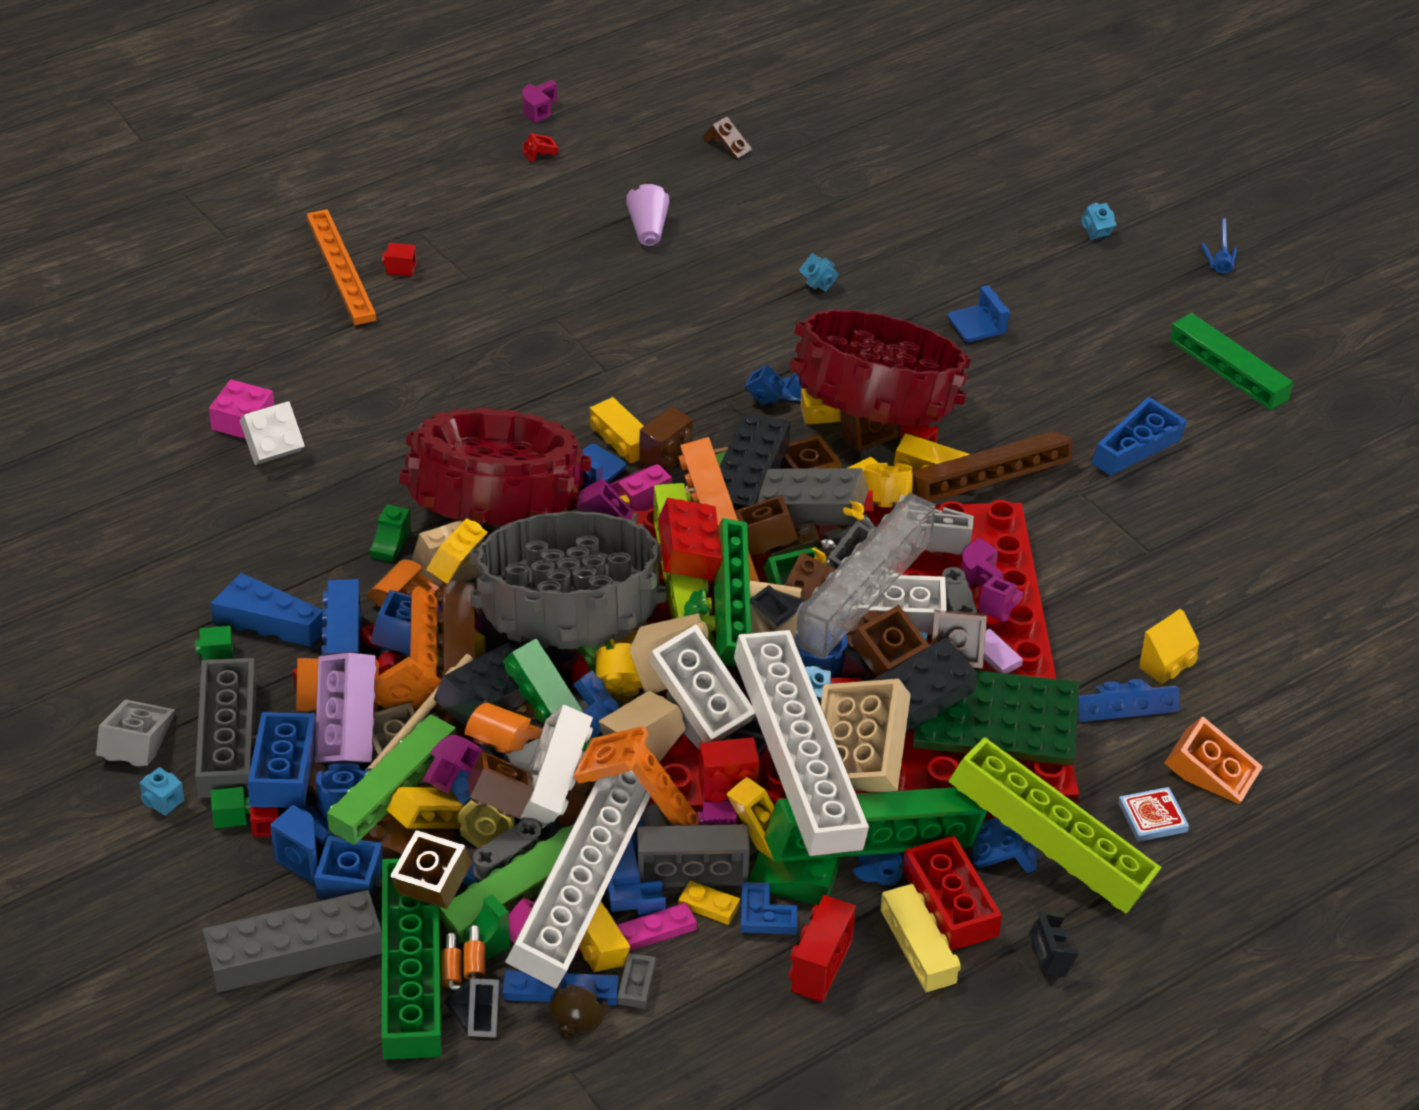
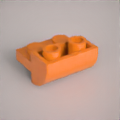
M401 560L367 593L366 597L381 608L390 590L412 596L413 590L421 586L426 591L435 595L439 587L420 572L422 569L420 564L411 560Z
M483 703L472 713L464 734L474 737L473 741L481 745L492 744L496 746V751L511 754L512 751L523 750L524 743H528V740L539 739L542 728L531 725L530 718L490 703Z

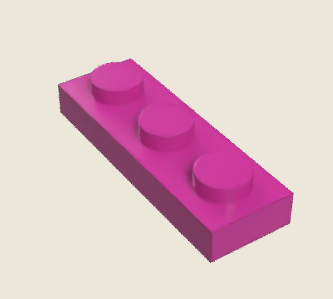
M683 903L618 924L617 927L630 945L629 951L697 930V922L687 904Z

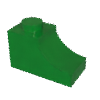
M389 504L385 506L378 519L376 536L370 549V558L391 563L395 561L411 532L410 509Z
M492 894L483 899V906L479 915L471 925L466 927L465 942L470 941V927H479V941L485 943V961L510 948L509 911Z

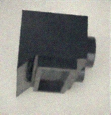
M1037 910L1039 918L1032 926L1029 936L1032 942V949L1035 951L1039 961V969L1045 975L1066 977L1079 952L1075 949L1057 947L1056 942H1065L1069 936L1067 930L1060 928L1065 915L1064 913Z

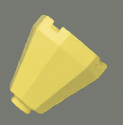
M472 799L460 810L458 815V821L461 822V836L477 848H481L482 845H486L499 834L505 833L515 826L513 815L512 817H506L500 814L497 808L490 805L486 807L480 806L473 802Z

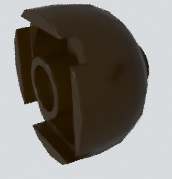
M559 984L556 989L554 988L551 995L549 1013L553 1022L560 1027L559 1031L562 1034L575 1037L576 1034L585 1035L592 1033L601 1024L609 1008L607 1003L603 1001L601 1005L596 1002L598 996L584 988L567 984L566 989H562L561 984Z

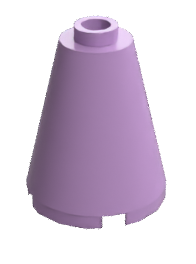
M643 184L639 186L640 189L635 191L631 189L626 196V205L639 242L646 246H653L661 238L669 206V195L660 186Z

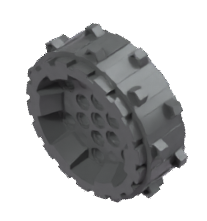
M571 511L546 513L505 524L501 529L491 533L481 543L480 547L472 548L470 563L478 565L479 578L477 579V589L470 591L472 607H480L486 618L492 623L493 628L499 633H507V638L519 643L524 641L531 642L537 639L542 648L558 646V649H577L578 646L583 645L588 647L603 645L611 639L617 641L629 636L631 630H639L641 626L646 624L647 618L652 616L653 610L657 608L658 603L667 602L668 587L659 584V562L662 561L661 544L657 543L648 530L637 525V522L609 514Z

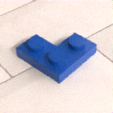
M591 670L573 685L588 704V707L582 713L593 717L590 727L593 728L591 734L593 738L602 731L598 721L618 710L619 706L607 692L601 679Z
M742 882L741 932L796 934L797 906L769 905L770 883Z

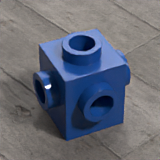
M767 364L752 372L744 387L761 406H764L770 402L775 403L781 398V392L786 383Z

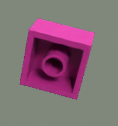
M230 379L209 407L211 430L245 438L239 420L244 414L274 406L273 391Z

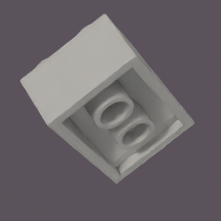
M124 700L99 725L96 755L102 756L109 761L122 760L130 762L133 766H147L154 759L175 715V709Z

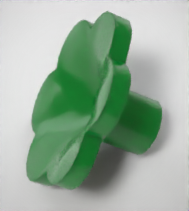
M700 589L691 594L690 599L684 606V617L698 614V612L702 615L707 614L709 606L704 604L706 600L704 597L705 590Z

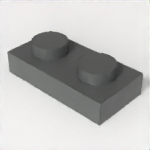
M628 953L618 994V1005L646 1009L656 966V957Z

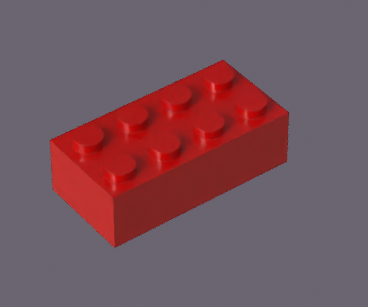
M955 835L905 850L903 873L909 884H913L916 891L923 895L929 914L932 913L935 916L938 930L941 934H945L948 940L950 951L999 937L1002 914Z

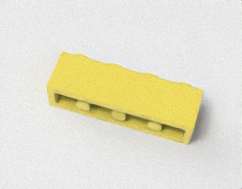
M913 884L882 892L880 910L925 992L956 984L958 971L961 969L959 959L955 954L951 953L945 934H941L938 930L936 918L932 913L929 914L923 895L916 891Z

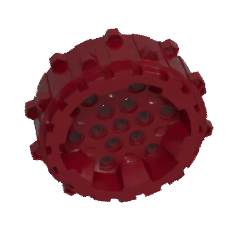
M825 310L810 315L806 322L797 321L794 334L802 338L797 342L795 349L798 355L791 358L789 368L791 371L796 372L800 386L803 389H807L806 392L814 399L822 400L823 404L834 409L843 410L844 413L855 417H865L875 422L885 424L890 422L902 426H912V424L919 426L930 425L932 421L937 423L943 420L946 414L951 412L955 404L964 405L967 392L960 390L959 387L966 384L968 375L964 373V369L969 368L971 358L946 337L902 319L857 310Z
M493 408L451 410V413L441 412L432 416V419H425L415 432L410 431L407 434L406 445L410 446V453L405 455V465L409 469H400L399 483L407 485L410 496L413 500L417 501L418 505L432 512L456 520L464 521L468 518L482 525L504 526L505 524L535 515L571 512L578 509L580 486L583 485V474L581 471H590L591 457L583 455L578 440L575 439V435L569 429L564 430L563 425L554 421H546L544 417L533 414H521L519 411L502 409V411L493 410Z

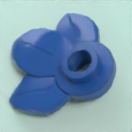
M900 853L859 855L858 862L860 866L853 869L855 876L862 881L878 882L884 886H893L901 880L902 872L899 867L902 863V857Z

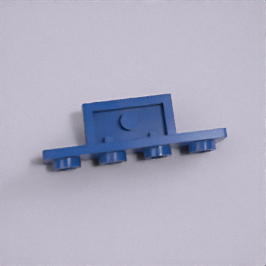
M1131 679L1125 684L1113 681L1105 682L1103 686H1095L1096 694L1078 696V719L1081 722L1172 713L1180 710L1179 688L1177 686L1152 688L1142 679Z

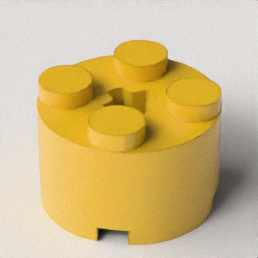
M876 463L865 466L864 476L869 491H873V503L878 502L879 507H892L893 502L900 503V495L907 496V501L912 502L913 472L911 466L895 463V467L888 466V463Z
M630 643L614 644V649L606 650V646H604L595 653L596 676L601 679L603 686L609 694L613 692L623 693L624 696L631 697L638 695L639 690L643 688L629 650L632 645Z

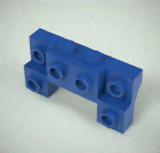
M639 819L605 890L611 912L637 909L638 916L666 909V899L662 894V881L640 883L635 852H637V827H643L642 819Z

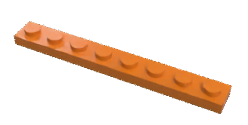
M328 209L306 213L308 224L353 324L359 325L376 321V313Z

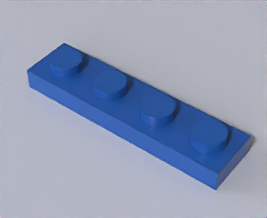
M505 970L503 1000L550 1002L554 987L523 971ZM565 973L559 983L562 989H566L567 984H571L598 996L596 1002L603 1004V1001H605L607 1005H617L618 975Z

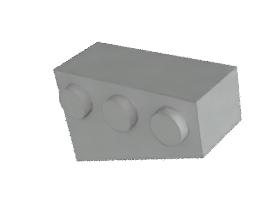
M900 495L895 547L921 549L929 552H949L955 555L963 554L965 548L971 544L974 516L945 507L943 511L930 508V503L922 501L921 505L907 501V496Z

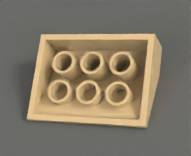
M900 679L824 684L821 709L854 790L872 793L898 791L911 695Z

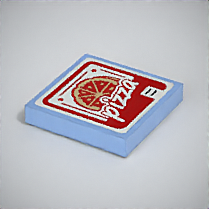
M1169 787L1119 797L1118 803L1137 842L1188 832L1189 825Z

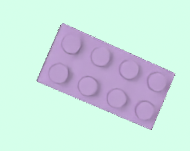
M342 653L319 656L315 763L371 762L373 754L375 655Z

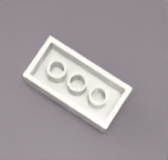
M843 573L846 575V579L841 587V631L844 622L853 616L863 614L868 610L876 611L878 615H881L900 605L919 632L932 634L934 609L946 610L945 577Z
M697 624L651 652L648 661L703 743L720 741L753 720L755 711Z
M563 704L546 719L528 770L531 772L534 791L519 819L535 820L540 824L541 828H544L550 822H554L557 816L564 814L568 806V800L566 799L568 790L571 791L576 782V779L573 777L576 766L578 767L584 755V751H582L584 742L586 743L592 734L593 728L590 727L593 717Z

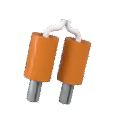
M478 926L470 927V941L464 944V978L467 980L485 977V943L479 941ZM449 933L447 934V946L441 951V985L457 990L462 984V951L456 948V934Z

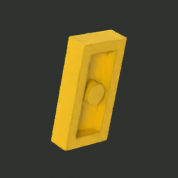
M689 881L679 898L678 905L686 903L691 912L729 925L740 907V898Z

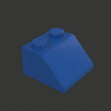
M292 805L270 824L274 859L315 886L314 877L318 868L314 818L309 812L302 811Z

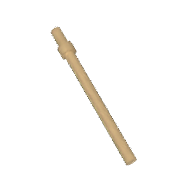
M465 654L455 667H451L446 674L474 659L470 655ZM438 687L367 768L368 770H372L380 763L381 759L386 754H389L401 739L406 738L415 729L416 725L422 722L435 707L437 702L433 698Z

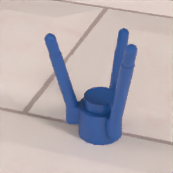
M1222 218V250L1218 251L1213 259L1205 243H1202L1201 247L1210 262V268H1215L1219 273H1227L1235 268L1234 261L1237 248H1233L1231 255L1227 252L1226 219Z

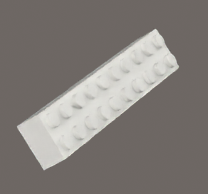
M790 630L738 635L734 659L809 856L863 850L869 826Z
M632 770L621 773L618 776L601 778L595 782L505 961L507 964L555 989L565 975L649 801L650 794Z

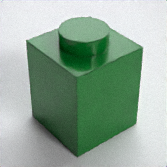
M231 626L199 628L200 639H195L196 655L201 654L202 660L233 659Z
M243 787L210 790L214 828L247 825L246 814L250 813L249 797H244Z

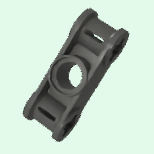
M956 567L945 569L942 577H945L946 610L977 613L972 591L969 589L965 573Z
M525 819L477 849L473 854V863L475 864L473 868L474 878L481 882L493 870L502 869L510 864L516 856L524 855L531 851L541 841L539 838L541 834L540 824L535 820Z

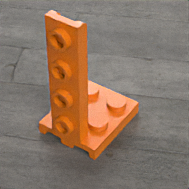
M421 586L416 587L412 592L410 658L407 657L374 678V702L384 709L411 702L415 710L427 700L441 682V679L436 676L437 598Z
M644 726L590 740L573 775L579 784L597 781L609 776H618L621 773L632 770L672 826L698 825L697 813L692 809L670 776L657 761L654 754L646 746L645 740L649 733Z

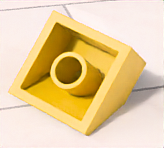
M1177 610L1145 632L1139 668L1161 685L1169 679H1174L1185 668L1193 666L1198 659L1199 642L1183 610Z

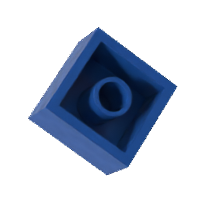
M328 836L314 877L317 899L327 900L369 890L371 900L373 901L382 872V843L360 840L356 845H353L341 837Z

